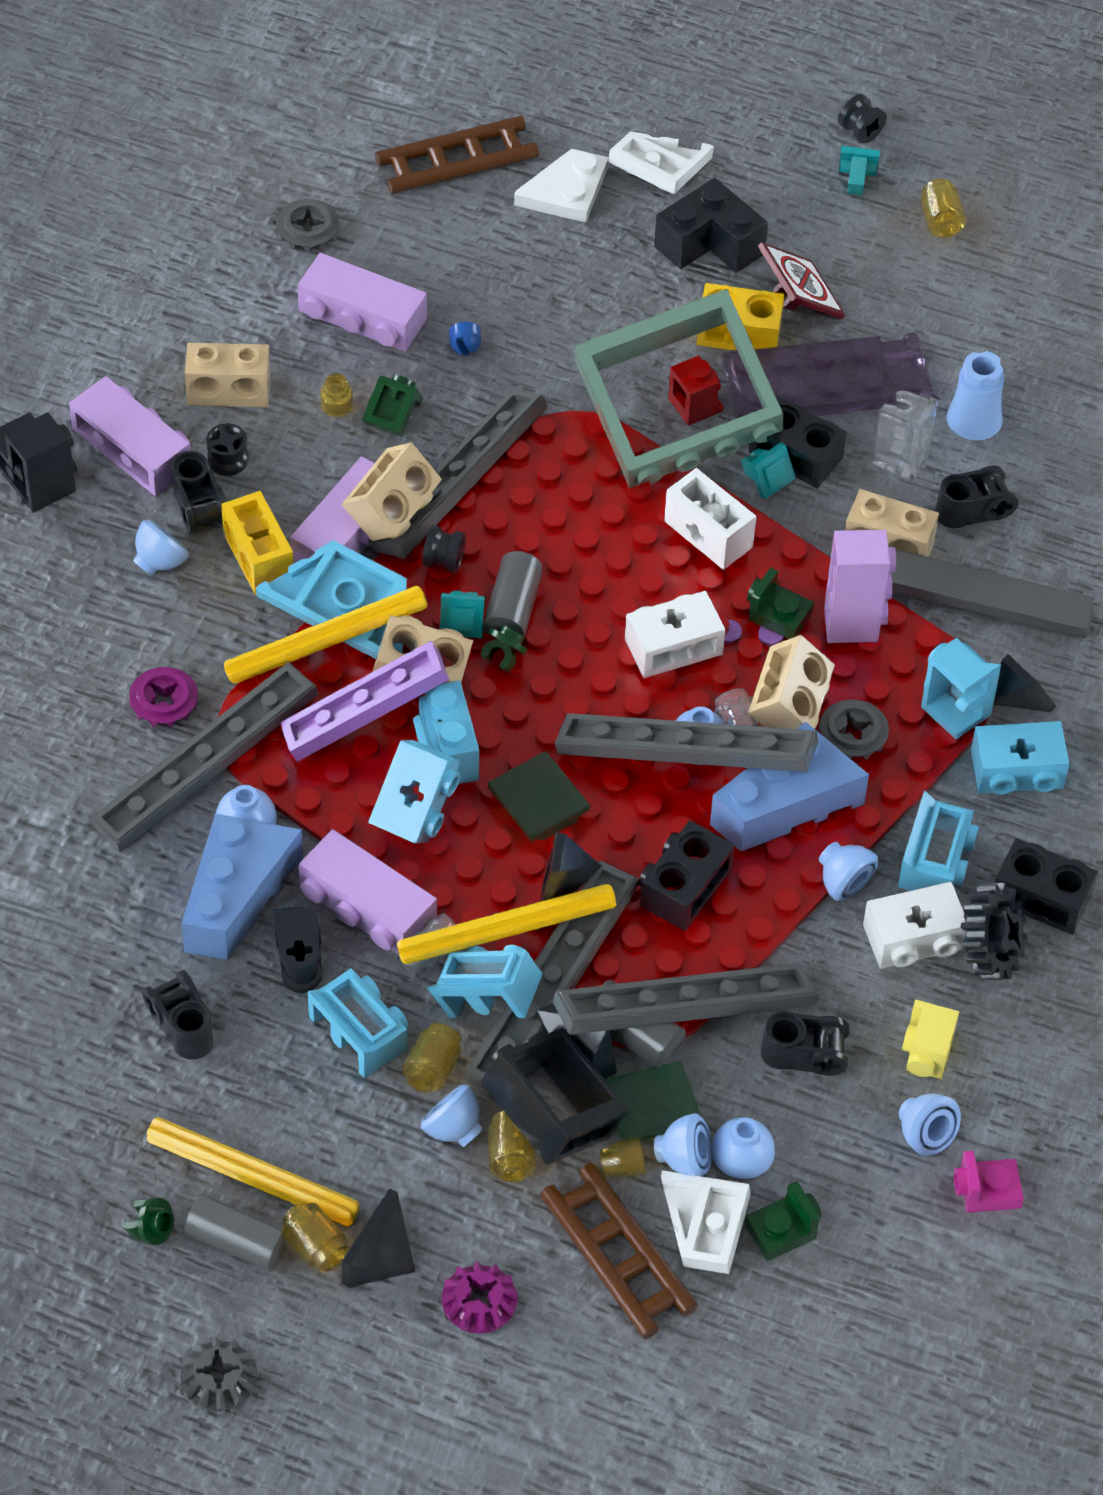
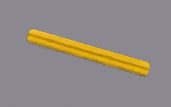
M414 586L226 660L224 662L226 675L232 683L236 684L285 665L287 662L290 663L384 626L388 623L390 615L396 617L409 616L427 608L425 595L419 586Z
M609 884L585 889L399 940L397 942L399 956L403 964H411L609 910L616 906V897L612 886Z
M161 1117L154 1118L147 1130V1141L153 1145L342 1225L352 1226L359 1214L360 1203L353 1198Z

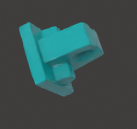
M841 146L839 171L850 173L847 194L863 196L865 175L877 176L880 150Z
M779 443L769 451L758 448L750 456H745L740 460L744 474L755 481L759 496L763 499L768 498L796 479L786 445L783 443Z
M452 591L451 594L442 593L440 629H452L460 632L464 637L482 638L485 596H478L477 592L463 593L461 591Z

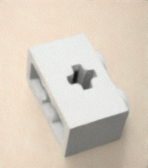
M695 468L667 489L664 521L723 570L753 548L756 515L699 469Z
M706 591L693 595H682L672 601L652 607H641L632 613L626 614L625 641L643 678L723 655L725 628Z
M952 882L878 898L866 903L863 927L880 969L890 966L905 967L911 965L916 960L933 956L947 957L964 949L961 942L965 937L966 931L961 928V923L966 921Z

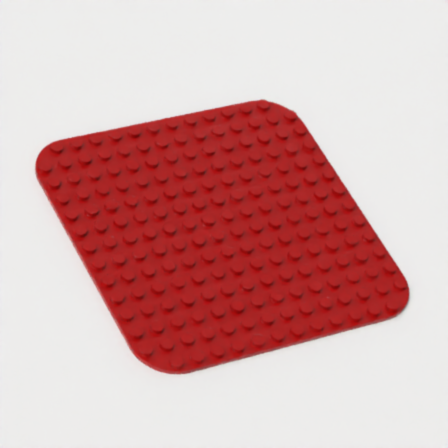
M562 411L539 416L436 525L441 527L446 533L452 534L455 531L466 533L464 554L457 573L447 572L444 566L436 565L432 568L423 566V550L427 535L405 558L381 553L373 560L407 578V589L414 586H419L422 589L427 601V608L409 616L418 619L425 626L440 630L442 593L451 594L452 591H461L463 593L477 592L478 596H485L484 622L502 557L508 552L520 551L533 555L542 564V578L525 639L521 643L528 650L525 655L515 651L516 664L511 671L507 673L499 667L505 656L504 651H497L490 662L481 657L484 645L489 641L496 640L495 638L486 633H482V638L464 637L473 640L461 685L479 747V780L460 783L457 785L452 796H446L441 809V813L444 814V820L438 834L434 838L430 837L429 842L413 843L368 823L400 741L414 740L418 742L413 718L419 714V697L424 696V694L298 762L289 752L282 726L280 725L229 765L227 769L242 785H249L266 793L277 811L317 840L321 841L333 829L437 898L435 925L440 929L540 902L543 878L556 832L566 834L597 862L601 860L637 877L639 881L646 866L651 862L656 864L661 858L663 847L669 836L673 832L680 833L689 820L727 840L710 825L713 795L747 768L557 754L555 741L566 715L571 713L676 721L681 714L696 707H706L718 714L725 724L764 727L748 711L770 647L762 644L758 638L761 626L749 621L751 602L747 601V594L756 578L762 580L770 567L778 570L777 585L814 601L813 613L797 636L802 635L835 665L829 681V690L824 697L815 730L820 733L819 725L823 713L831 705L843 700L868 702L877 707L887 719L889 726L888 739L884 743L881 752L872 753L867 761L862 756L851 759L869 774L865 803L854 809L849 805L828 813V819L817 823L814 820L792 827L791 833L742 852L734 847L732 870L686 931L641 907L642 887L639 886L574 989L602 986L608 980H613L620 984L759 968L829 895L824 886L823 865L818 861L821 853L833 842H838L841 846L857 845L872 850L922 798L923 792H927L972 745L975 727L958 739H954L921 707L924 691L923 685L928 668V657L939 644L944 642L948 644L955 638L894 598L887 599L888 624L880 626L878 642L827 643L824 605L831 557L716 483L756 515L753 548L723 570L664 521L667 489L694 469L686 472L677 470L662 476L658 482L652 485L648 481L629 488L598 414L590 411ZM620 421L635 457L661 447L631 426ZM703 591L707 592L725 628V635L729 631L730 625L728 620H734L741 626V638L735 643H724L723 655L647 678H643L625 641L626 614L632 613L641 607H652L672 601L682 595H693ZM305 622L293 634L313 626ZM340 642L290 662L316 685L318 695L296 713L372 673L376 659L344 642ZM403 644V654L411 652V649ZM441 656L445 667L453 666L449 658ZM282 666L239 682L226 697L218 717ZM988 718L976 726H986ZM847 721L846 734L851 733L854 738L860 740L861 730L856 731ZM414 786L413 793L418 795L417 801L423 800L424 794L419 791V786ZM690 857L692 859H701L699 857ZM583 885L579 887L575 892L580 891ZM673 887L666 888L668 890H678L677 888ZM559 923L477 946L487 951H503L507 945H516L525 949L535 962ZM710 1018L675 1023L685 1029L686 1038L699 1030ZM611 1038L612 1046L626 1048Z

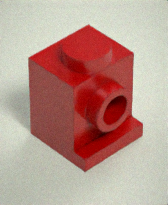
M698 355L670 367L668 399L688 426L723 412L724 406L718 399V391L721 389L720 380L715 370L711 368L706 360L701 359Z

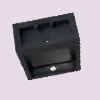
M564 1028L546 1035L543 1032H538L521 1045L513 1047L511 1044L500 1048L490 1058L492 1065L481 1079L483 1085L546 1165L609 1139L629 1112V1109ZM543 1067L579 1114L560 1121L525 1077V1074Z

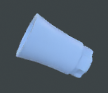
M989 351L982 353L972 352L966 357L959 373L954 398L946 415L947 423L951 430L960 437L969 440L991 438L999 432L1003 424L1002 390L1004 373L1000 365L1001 359Z

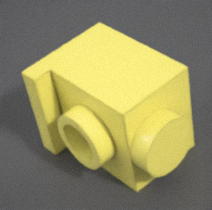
M915 999L911 1021L907 1027L902 1051L910 1052L906 1070L919 1077L931 1076L942 1079L954 1039L959 1011Z

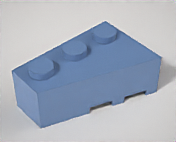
M805 722L797 728L804 730H815L807 722ZM817 731L819 742L808 772L759 768L745 769L713 795L710 825L742 852L791 833L792 827L810 820H814L817 823L828 819V813L849 805L852 809L864 805L869 774Z
M215 813L181 923L184 952L228 960L257 922L259 912L270 898L274 899L280 891L281 883L291 869H296L303 860L302 829Z

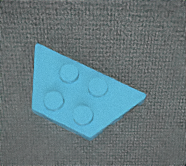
M332 540L317 549L310 558L301 559L289 566L287 573L270 583L264 581L256 588V597L315 626L406 590L407 578ZM387 624L343 642L376 659ZM403 643L393 644V647L403 654Z

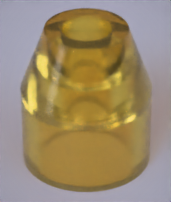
M332 373L327 376L320 388L321 409L325 414L332 417L344 416L353 407L352 387L345 376L340 373Z
M639 1137L616 1141L600 1151L604 1175L626 1178L647 1173Z

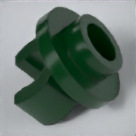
M502 625L499 631L493 628L489 630L488 634L496 640L489 641L484 645L481 657L490 662L497 651H504L505 656L499 667L508 673L516 664L515 651L525 655L528 649L521 645L525 637Z
M156 1197L135 1201L133 1207L139 1213L138 1219L134 1222L124 1221L122 1224L124 1229L133 1239H142L143 1242L149 1245H160L165 1242L174 1227V1215L168 1201Z

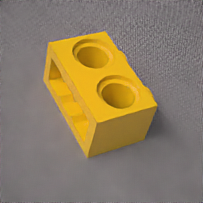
M705 283L703 298L725 289L728 290L756 354L776 356L785 294ZM726 324L697 334L696 345L737 351Z
M261 491L222 503L224 537L256 596V588L264 581L270 583L288 572V567L293 564V551Z

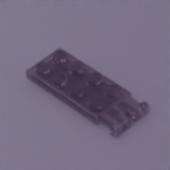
M914 332L905 334L902 340L881 342L880 336L754 349L775 397L779 396L791 403H796L804 410L816 416L893 408L898 400L919 398L921 403L928 404L935 399L928 370L926 367H923L925 359L918 335ZM738 351L722 353L721 365L734 418L737 419L763 409Z

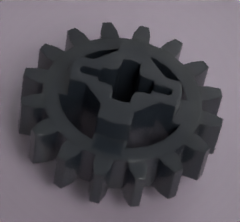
M1007 883L978 884L977 891L969 893L971 905H964L963 908L966 922L961 923V928L966 933L961 943L968 953L965 960L966 963H974L972 973L974 975H981V980L1010 979L1012 971L1019 970L1017 958L1024 957L1025 955L1023 941L1027 940V935L1023 932V926L1027 920L1021 910L1023 903L1021 900H1015L1016 890L1008 888Z

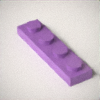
M432 640L280 722L289 752L297 762L450 680L440 652Z

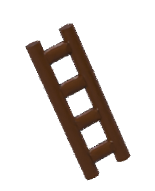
M520 115L375 152V159L378 167L392 164L397 177L388 179L387 183L390 193L395 194L539 157V150L536 142L522 145L516 132L526 130L523 116ZM501 137L507 149L486 154L480 142ZM465 146L470 158L449 163L444 151ZM428 155L434 168L412 173L407 160Z
M594 1163L585 1165L579 1171V1175L585 1184L562 1196L555 1185L547 1186L541 1191V1199L643 1339L651 1338L659 1330V1327L652 1318L673 1305L678 1308L683 1316L690 1315L698 1308L697 1302ZM597 1198L611 1219L588 1231L574 1211ZM623 1234L637 1254L613 1266L600 1246ZM649 1269L663 1290L640 1302L626 1281Z

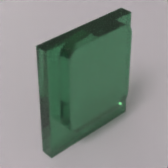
M546 751L488 782V789L531 842L551 837L556 832L558 833L576 823L580 815L590 810V804Z
M681 1060L663 1064L658 1069L651 1067L605 1079L629 1109L628 1114L616 1129L623 1146L653 1139L657 1135H664L674 1121L685 1115L697 1113L701 1116Z

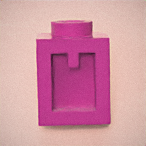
M973 1150L963 1152L960 1168H954V1187L957 1196L964 1195L967 1213L1022 1208L1024 1197L1016 1159L976 1162Z

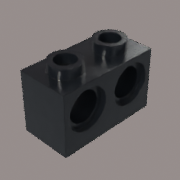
M776 396L783 413V431L767 436V442L757 443L754 441L749 443L748 453L752 454L758 448L769 451L779 443L785 444L795 477L818 489L843 459L847 431L839 428L831 421H826L804 410L796 403H791Z
M689 820L680 833L673 832L669 836L656 864L649 863L642 872L638 885L642 887L640 906L686 931L732 870L735 845ZM690 857H699L701 859H692ZM673 887L677 888L678 890H668L666 888Z
M1015 838L996 876L995 883H1007L1008 888L1016 890L1015 900L1022 901L1021 910L1025 916L1073 935L1093 894L1098 871L1088 867L1079 860L1067 859L1047 851L1041 845L1027 843ZM1062 890H1067L1072 893L1063 892Z

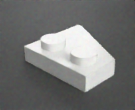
M629 132L610 149L608 162L627 173L656 185L662 190L675 194L712 159L714 146L702 143L701 150L678 147L679 139L657 138L649 134Z
M570 149L516 190L514 206L586 223L608 170L609 157Z
M662 1170L661 1180L683 1267L729 1274L751 1196L749 1184Z

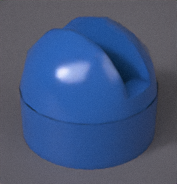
M459 322L449 328V340L452 349L462 356H468L469 351L471 353L477 352L482 340L481 327L474 322Z

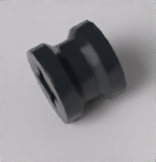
M863 94L855 95L845 103L838 115V123L844 129L852 130L854 138L860 143H868L882 131L887 115L882 109L878 107L873 108L870 99Z
M230 423L219 424L213 427L206 437L207 459L212 471L224 476L236 475L242 472L247 467L249 461L246 432L236 424Z
M432 525L424 545L423 566L429 568L436 565L444 566L447 572L457 573L464 554L466 533L455 531L450 534L444 532L441 527Z

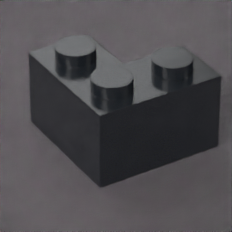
M714 177L656 215L654 247L680 270L708 251H711L737 273L763 256L758 245L761 242L766 243L768 222Z
M29 412L0 427V472L33 513L76 492L74 474L77 472V467L71 455V447L74 446L73 437L64 424L58 425L48 412L37 418H34Z

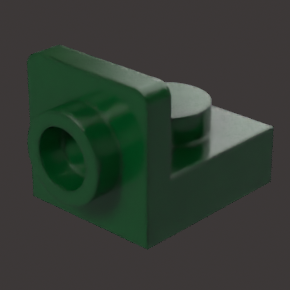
M394 374L392 379L379 375L362 417L363 423L402 437L414 405L420 406L423 400L419 390L415 387L416 383L401 375Z
M770 567L762 580L759 578L754 580L748 591L747 601L751 602L749 621L791 639L799 634L812 615L814 601L777 585L779 571Z
M796 1181L788 1185L785 1198L746 1215L744 1225L768 1262L815 1240L819 1219L821 1218V1210L815 1197L811 1193L805 1194L800 1184Z

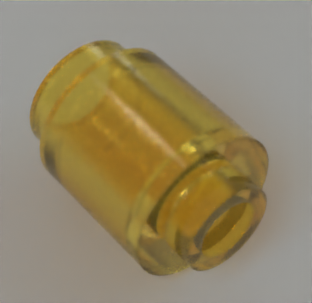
M935 179L928 182L924 186L920 198L928 231L937 237H952L960 232L966 224V217L958 189L947 179Z
M432 1023L428 1029L420 1032L402 1066V1072L406 1077L407 1083L412 1088L428 1093L430 1091H439L444 1087L461 1054L460 1044L462 1039L456 1030L442 1023Z
M505 1111L494 1115L491 1119V1125L487 1129L490 1172L505 1182H520L531 1175L536 1169L535 1150Z
M299 1203L292 1207L283 1217L284 1225L282 1231L285 1240L310 1268H317L321 1273H326L339 1265L349 1251V1247L345 1243L346 1236L317 1203H309L307 1205Z

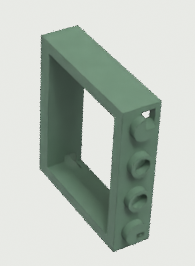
M727 289L574 346L576 365L629 488L648 481L652 485L658 482L662 476L677 470L680 472L690 471L700 465L701 461L714 456L727 457L738 451L743 445L754 441L757 443L767 442V436L783 431L782 410ZM726 324L763 409L635 457L598 371Z

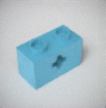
M1061 721L975 726L971 756L978 794L995 793L1003 795L1013 791L1029 790L1048 792L1064 788L1069 768V759Z
M401 740L368 823L413 843L429 842L430 837L434 838L442 826L444 814L441 813V809L446 796H452L459 783L460 773L457 772L460 760L417 741ZM414 786H419V791L424 794L423 800L417 801L418 795L413 793Z

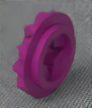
M158 667L150 669L135 679L129 691L130 708L134 710L137 719L149 721L153 728L158 723H166L171 728L175 721L180 719L187 721L190 712L193 709H197L198 690L194 680L187 673L176 668ZM156 694H160L163 697L171 694L172 704H167L164 701L157 704Z
M476 1260L472 1266L463 1269L458 1266L455 1273L449 1279H445L442 1292V1307L447 1318L456 1327L470 1333H489L503 1327L512 1318L517 1307V1291L511 1275H506L500 1271L497 1264L486 1266L481 1265ZM470 1285L473 1288L476 1287L480 1292L489 1290V1307L479 1299L472 1302L469 1301L471 1299Z

